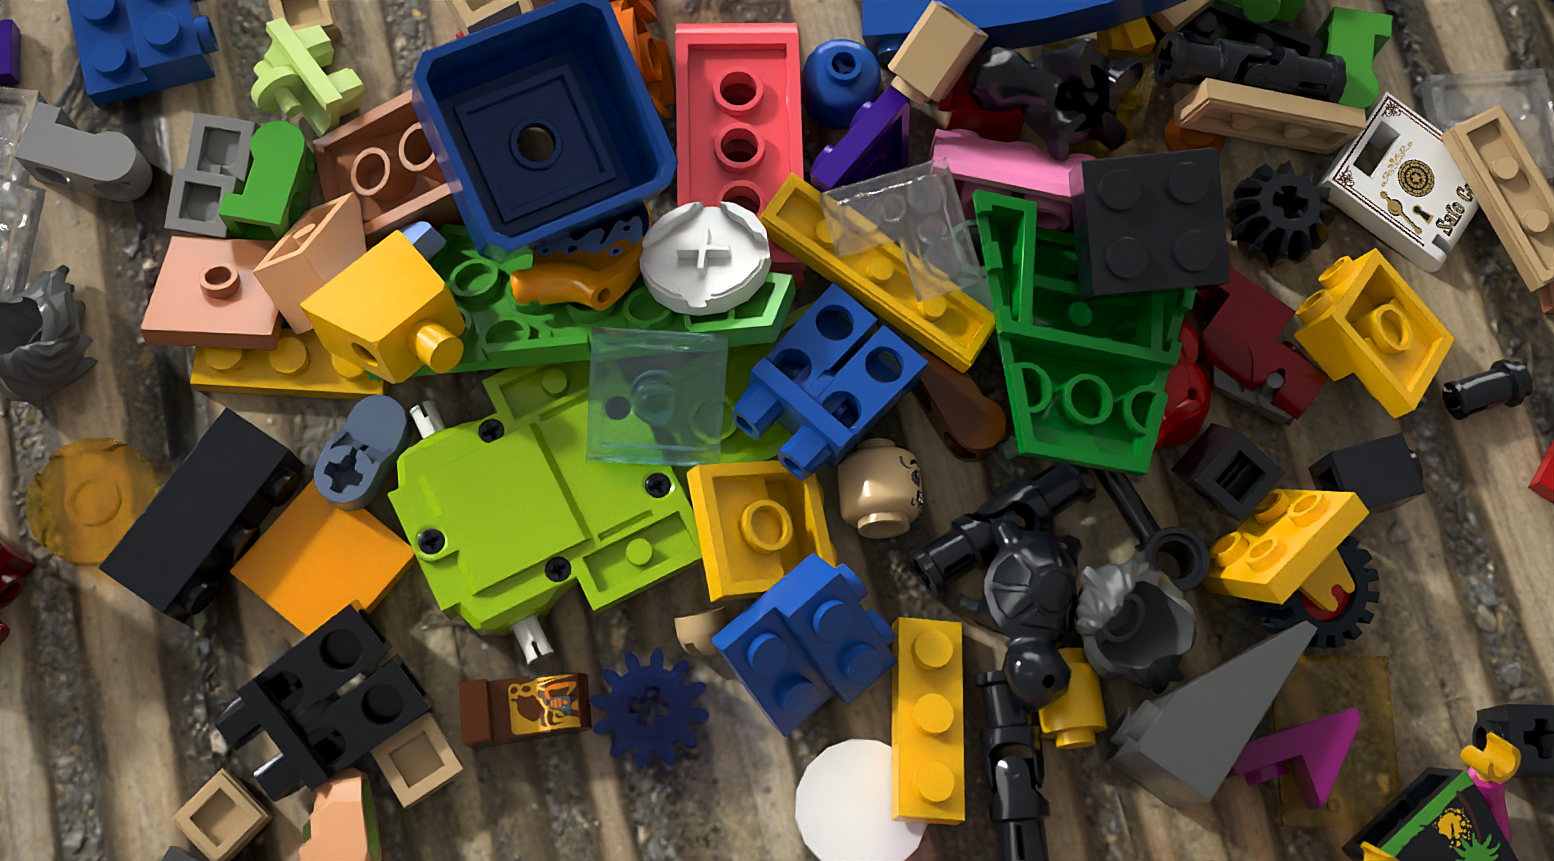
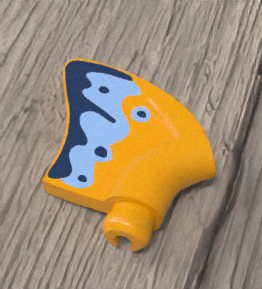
M646 204L534 250L533 263H531L532 269H518L510 276L515 302L520 305H527L538 301L540 306L577 302L597 311L609 308L627 292L641 273L642 242L646 232L652 227L649 206Z

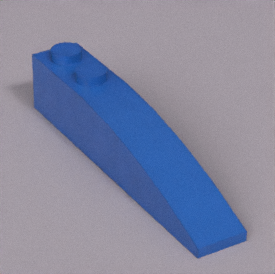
M862 0V37L866 48L872 51L877 60L889 64L932 0ZM1187 0L935 1L946 4L989 36L977 52V54H981L986 49L994 47H1004L1013 50L1050 44L1107 30L1169 9Z

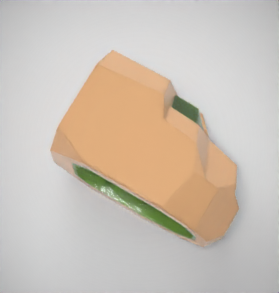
M357 768L343 769L316 788L314 810L302 827L304 843L299 849L301 861H381L382 859L377 814L367 773Z

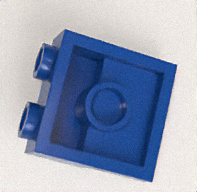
M67 0L87 95L95 106L216 77L210 53L219 51V46L210 19L207 15L201 16L198 2L203 0Z
M813 552L710 639L771 725L784 737L792 732L832 695L835 694L844 703L849 705L897 663L888 648V645L896 639L895 633L875 610L870 608L865 612L859 603L868 595V591L862 581L845 564L841 563L835 569Z

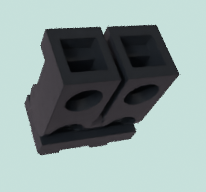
M358 599L348 604L251 681L238 689L236 693L239 698L232 702L214 722L217 730L236 751L263 731H266L281 751L253 773L259 785L273 802L298 792L306 785L312 792L330 777L349 766L431 708L433 699L398 653L340 696L336 690L387 654L393 647Z

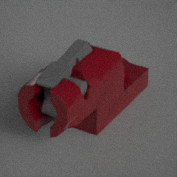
M1229 266L1230 283L1212 289L1197 290L1192 308L1203 309L1212 315L1197 335L1199 341L1197 361L1210 370L1211 389L1253 409L1254 412L1278 424L1290 426L1293 420H1297L1314 401L1327 381L1328 375L1314 366L1290 341L1281 343L1277 340L1296 311Z

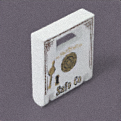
M1386 92L1374 101L1365 113L1366 129L1344 144L1316 188L1331 187L1330 196L1327 199L1329 202L1422 270L1436 272L1442 267L1446 260V254L1454 248L1480 204L1440 136L1443 132ZM1394 140L1370 177L1353 165L1368 141L1381 150Z

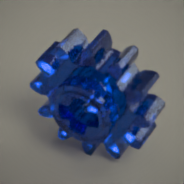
M656 648L652 653L650 665L644 667L640 666L639 659L631 651L627 652L625 665L628 673L621 677L613 670L604 669L602 672L603 678L607 685L612 688V692L610 695L597 694L590 698V703L596 709L608 711V718L597 722L593 727V731L596 736L617 734L618 738L610 748V755L615 760L625 755L629 748L637 750L635 761L639 770L644 771L646 769L652 752H660L664 763L672 767L675 764V753L672 749L674 744L680 742L689 749H696L698 747L696 737L687 730L689 724L699 725L709 722V713L707 711L691 706V701L699 699L706 692L705 683L694 682L685 686L682 681L689 672V662L684 659L676 663L671 671L664 669V655L659 648ZM649 693L660 695V705L669 706L667 716H656L653 726L641 725L642 719L640 714L632 713L634 704H645Z

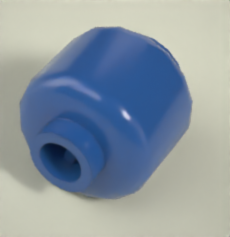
M833 39L818 45L807 57L801 83L802 104L809 116L818 124L834 130L849 129L851 121L859 108L867 101L874 103L877 100L881 84L880 65L872 51L856 41Z

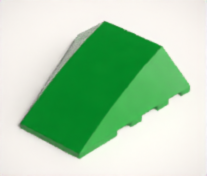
M977 189L972 196L1019 455L1135 476L1147 474L1168 399V394L1164 392L1170 369L1177 365L1183 344L1178 341L1184 315L1192 310L1197 290L1081 302L1074 234L1036 226L1037 202Z

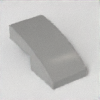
M195 112L185 168L175 167L164 228L215 238H231V233L218 215L225 192L243 194L254 161L250 150L251 139L254 133L262 126L252 121Z

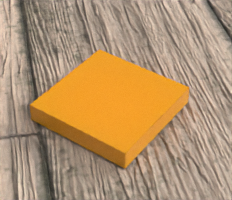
M313 478L229 572L308 636L356 599H358L370 615L418 559L408 543L366 509L346 511L330 504L320 494Z

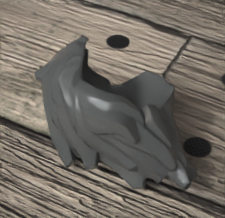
M63 264L53 271H43L39 274L38 279L24 292L0 302V394L3 399L12 402H28L37 407L43 403L45 398L81 379L98 362V360L92 357L84 358L86 348L93 342L91 337L80 335L79 324L86 310V305L83 300H73L72 293L75 287L73 284L65 282L69 268Z
M1131 558L1123 564L1110 563L1099 567L1097 570L1087 566L1082 572L1085 580L1079 591V599L1075 604L1076 612L1074 616L1077 620L1076 632L1082 636V642L1084 643V655L1095 671L1106 680L1115 681L1122 678L1147 690L1153 688V692L1158 695L1167 688L1170 681L1181 683L1185 676L1178 665L1183 653L1188 652L1195 644L1198 622L1194 608L1188 601L1184 600L1183 592L1174 586L1167 574L1155 570L1152 564L1146 561L1139 562L1137 559Z

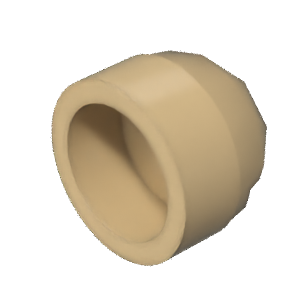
M725 607L701 610L673 618L677 638L687 653L694 657L714 656L718 653L710 639L728 625Z

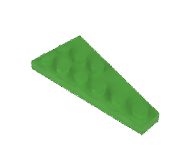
M444 223L439 233L447 242L428 263L448 286L466 323L463 334L458 337L463 343L464 351L459 363L448 372L437 373L425 364L410 377L776 342L796 294L793 275L768 272L765 283L748 301L726 312L703 316L674 312L657 302L646 287L642 273L639 274L632 286L620 299L603 311H597L577 302L540 306L538 301H534L527 305H520L515 302L510 276L518 269H532L533 251L503 264H498L479 256L466 226ZM365 370L371 381L383 380L382 378Z

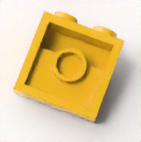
M1377 248L1354 261L1349 256H1344L1331 264L1319 276L1318 281L1325 289L1311 295L1297 308L1295 314L1302 321V324L1293 336L1304 347L1307 355L1317 362L1334 382L1354 373L1363 383L1366 391L1373 398L1377 399L1390 415L1396 419L1416 409L1455 338Z
M779 460L700 464L686 473L711 602L748 598L759 599L812 552L835 569L837 568V553L834 545L830 542L823 510L824 492L820 482L817 480L816 473H813L804 481H799L782 466Z

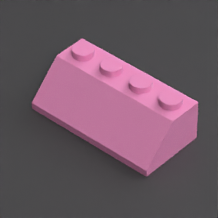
M936 129L928 155L916 220L955 227L960 222L977 219L972 194L979 189L1037 202L1036 226L1074 234L1068 173L1081 161L1095 160L1096 158L1078 153L1070 154L1067 160L1060 161L1054 159L1049 152L1042 151L1039 147L1029 142L1014 141L1003 143L981 138L977 133L966 129H953L950 131Z

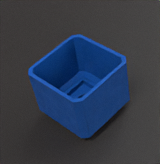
M557 0L424 51L414 71L412 106L475 248L481 257L498 264H503L645 205L671 183L678 160L609 0ZM535 127L546 131L550 135L554 146L551 157L541 162H533L523 157L517 147V137L523 130Z

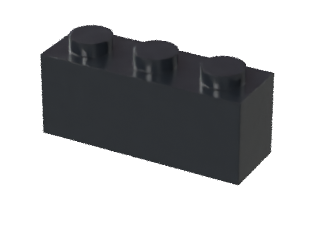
M226 407L98 569L163 614L184 624L191 614L196 615L200 613L213 600L219 588L217 580L232 560H240L255 544L260 535L259 525L273 507L284 505L293 496L301 481L299 474L305 465L289 448Z

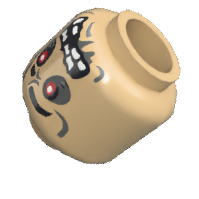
M869 439L859 443L857 451L848 454L839 463L837 482L840 514L850 526L858 528V533L861 536L875 539L899 536L907 532L910 523L921 515L924 501L920 465L917 458L910 451L895 447V443L889 439Z

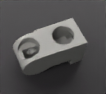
M38 101L13 155L35 180L114 201L128 202L139 198L146 193L153 177L150 164L127 136L114 131H105L96 135L81 131L62 108Z

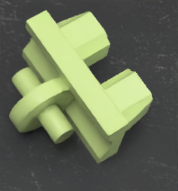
M283 17L266 23V31L272 38V43L264 55V60L257 63L254 67V72L259 79L251 90L253 101L262 111L273 112L282 109L287 117H294L301 112L318 137L339 127L340 117L362 106L365 90L364 84L353 69L346 68L327 76L322 71V67L332 64L334 49L331 40L320 25L293 32Z

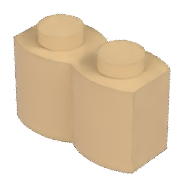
M932 0L888 64V68L896 74L891 84L902 94L920 105H923L924 102H929L930 99L940 102L941 99H945L989 36L946 4Z

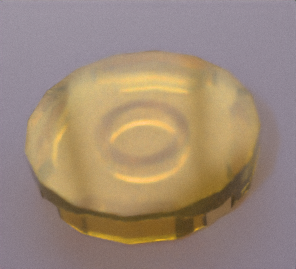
M83 438L60 447L48 458L51 462L44 467L42 473L36 472L28 487L25 512L33 536L53 555L81 567L100 566L162 489L163 484L158 469L139 450L113 438Z

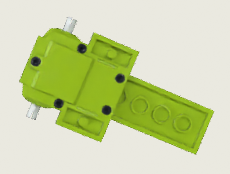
M853 298L855 301H857L861 306H863V307L868 311V309H867V307H866L865 305H863V304L860 303L858 300H856L855 298ZM816 301L787 314L776 342L714 348L633 387H630L616 358L510 367L482 380L496 413L479 421L461 423L455 427L446 428L434 400L422 402L428 414L427 417L424 416L419 405L413 407L410 410V415L413 417L423 439L399 456L397 460L399 488L387 494L441 611L450 620L460 615L480 635L505 636L515 633L527 659V664L532 665L540 662L534 646H538L544 659L554 653L539 620L549 614L550 609L559 598L568 593L575 584L580 583L596 615L702 563L703 557L694 511L690 505L692 500L686 473L700 464L779 460L777 458L779 450L793 437L789 431L776 421L757 441L754 438H750L733 423L732 415L734 408L747 390L751 370L764 357L766 358L774 346ZM836 311L848 322L851 323V320L845 314H843L840 311ZM875 325L871 337L879 330L877 325ZM885 352L894 361H896L895 357L892 354Z

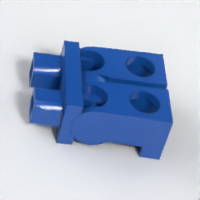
M834 282L774 346L766 358L764 357L751 370L747 390L737 403L732 415L733 423L750 438H754L757 441L776 421L789 431L793 437L779 450L777 458L782 466L799 481H804L825 464L833 469L845 457L846 453L898 401L901 402L917 386L928 364L926 359L885 325L871 337L878 319ZM836 311H840L843 314H845L851 320V323L848 322ZM885 352H888L895 356L900 362V365Z

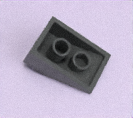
M1305 620L1257 642L1152 701L1147 699L1137 711L1129 707L1118 719L1108 736V740L1115 744L1105 761L1170 808L1210 802L1318 628Z

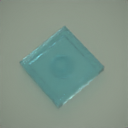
M592 327L586 461L695 467L700 464H718L720 459L728 335Z

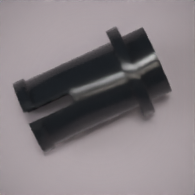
M1502 359L1493 362L1488 371L1458 381L1445 383V388L1442 389V396L1449 414L1456 420H1463L1470 415L1502 404L1510 408L1521 405L1524 397L1532 393L1533 384L1529 371L1521 362H1510Z

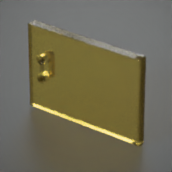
M1301 655L1272 701L1274 733L1357 707L1362 719L1326 800V808L1329 813L1325 811L1324 806L1313 810L1307 808L1289 760H1283L1287 774L1278 777L1281 827L1363 828L1400 794L1388 668L1389 659L1387 656Z

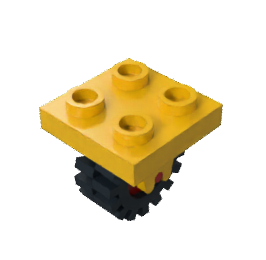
M1271 490L1251 512L1252 515L1235 532L1223 536L1211 546L1208 551L1209 570L1205 579L1200 583L1208 593L1259 601L1250 605L1254 616L1266 618L1260 625L1268 633L1277 634L1306 620L1318 628L1307 646L1321 649L1345 646L1344 638L1356 640L1362 634V631L1355 623L1370 624L1375 615L1365 609L1366 603L1379 602L1380 592L1369 591L1368 582L1379 581L1377 569L1364 568L1363 566L1373 558L1367 549L1356 548L1360 541L1352 536H1348L1370 512L1355 492Z

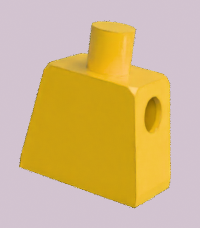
M395 230L299 304L321 343L328 351L392 384L404 382L425 364L437 373L448 372L459 363L463 355L464 346L458 337L463 334L466 323L451 291L442 278L399 230Z

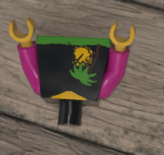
M1492 732L1487 733V745L1483 752L1472 745H1468L1461 751L1460 757L1462 761L1470 766L1468 773L1465 770L1428 767L1341 849L1352 861H1519L1510 846L1512 837L1505 802V782L1516 773L1521 762L1519 749Z

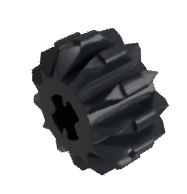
M1290 160L1280 164L1276 171L1265 163L1263 166L1256 168L1250 178L1242 179L1236 186L1232 197L1234 201L1227 208L1225 219L1237 224L1231 232V241L1247 240L1251 245L1247 251V259L1255 258L1263 252L1266 253L1271 268L1281 265L1286 258L1296 265L1305 261L1311 254V251L1320 249L1328 240L1330 231L1327 227L1334 221L1337 210L1324 204L1330 196L1331 187L1315 188L1311 184L1314 169L1298 176L1295 175Z

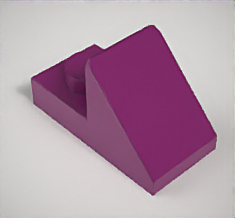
M1357 707L1247 742L1225 779L1244 774L1248 786L1287 774L1283 760L1288 759L1307 808L1309 810L1322 808L1362 721Z

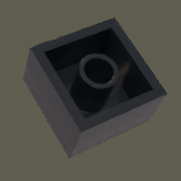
M1217 147L1081 161L1068 173L1081 302L1205 290L1230 283Z

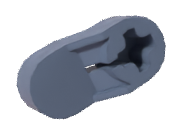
M379 394L365 397L351 410L343 429L326 442L316 463L314 471L315 486L320 494L338 509L355 511L363 509L372 503L378 495L386 476L397 466L399 456L407 450L411 442L413 429L410 418L399 402L390 396Z

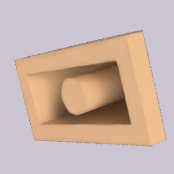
M349 193L305 211L252 272L296 335L313 329L299 304L367 253L361 204L355 193Z

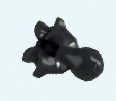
M1083 37L1069 48L1045 51L1031 63L1020 53L1009 48L994 47L986 49L969 65L965 72V82L970 96L981 110L1004 113L1020 108L1026 125L1045 141L1050 155L1054 159L1065 161L1068 159L1069 144L1097 140L1107 148L1114 150L1122 146L1126 137L1125 126L1116 118L1117 108L1120 103L1121 93L1137 85L1142 76L1143 65L1141 60L1132 57L1113 60L1106 54L1095 50L1098 44L1096 39Z
M997 520L991 527L994 541L999 551L993 559L984 579L982 598L974 600L961 593L957 596L956 605L961 612L976 624L1011 639L1001 672L1007 678L1013 695V702L1030 714L1046 709L1068 691L1072 670L1057 648L1067 643L1074 626L1078 557L1082 550V544L1079 538L1066 533L1055 536L1047 531L1024 530L1010 520Z

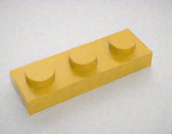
M286 328L281 330L276 350L196 346L190 384L197 391L359 401L367 396L377 394L388 396L389 391L388 381L384 379L371 381L363 368L328 351L314 330H308L296 335L293 329Z
M898 617L892 624V630L896 635V639L892 642V654L897 663L892 666L891 821L958 825L965 821L962 623Z

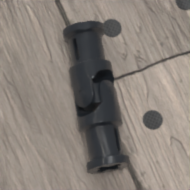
M1169 31L1161 38L1154 58V80L1157 86L1163 88H1171L1176 83L1198 86L1206 78L1337 104L1344 93L1347 82L1346 62L1339 55L1327 54L1322 59L1299 56L1296 50L1286 47L1264 48L1259 44L1217 38L1211 43L1186 40L1182 33Z
M1055 461V464L1027 481L1019 478L982 503L973 514L967 513L951 522L950 531L925 547L920 548L914 545L909 548L906 553L910 567L926 591L934 599L939 600L946 595V587L975 568L984 571L990 567L999 551L994 541L991 527L997 520L1013 521L1024 530L1045 531L1053 525L1052 518L1079 501L1089 503L1095 499V493L1097 492L1095 483L1086 467ZM1012 503H1013V506H1014V509H1015L1016 513H1015V512L1013 511V509L1009 506V505H1011Z
M1002 670L976 674L974 676L975 686L982 689L986 717V729L980 732L984 770L986 771V781L992 793H996L989 805L990 821L996 823L998 827L1001 861H1049L1044 820L1051 816L1049 801L1036 790V786H1038V789H1042L1045 777L1040 727L1033 724L1031 713L1028 714L1013 702L1011 689L1007 678L1001 672ZM1013 745L1028 746L1033 752V758H1020L1010 755L1000 761H994V756L1000 749ZM1021 827L1023 828V837H1024L1025 854H1026V857H1025V858H1024V855H1023V846H1022V838H1021Z

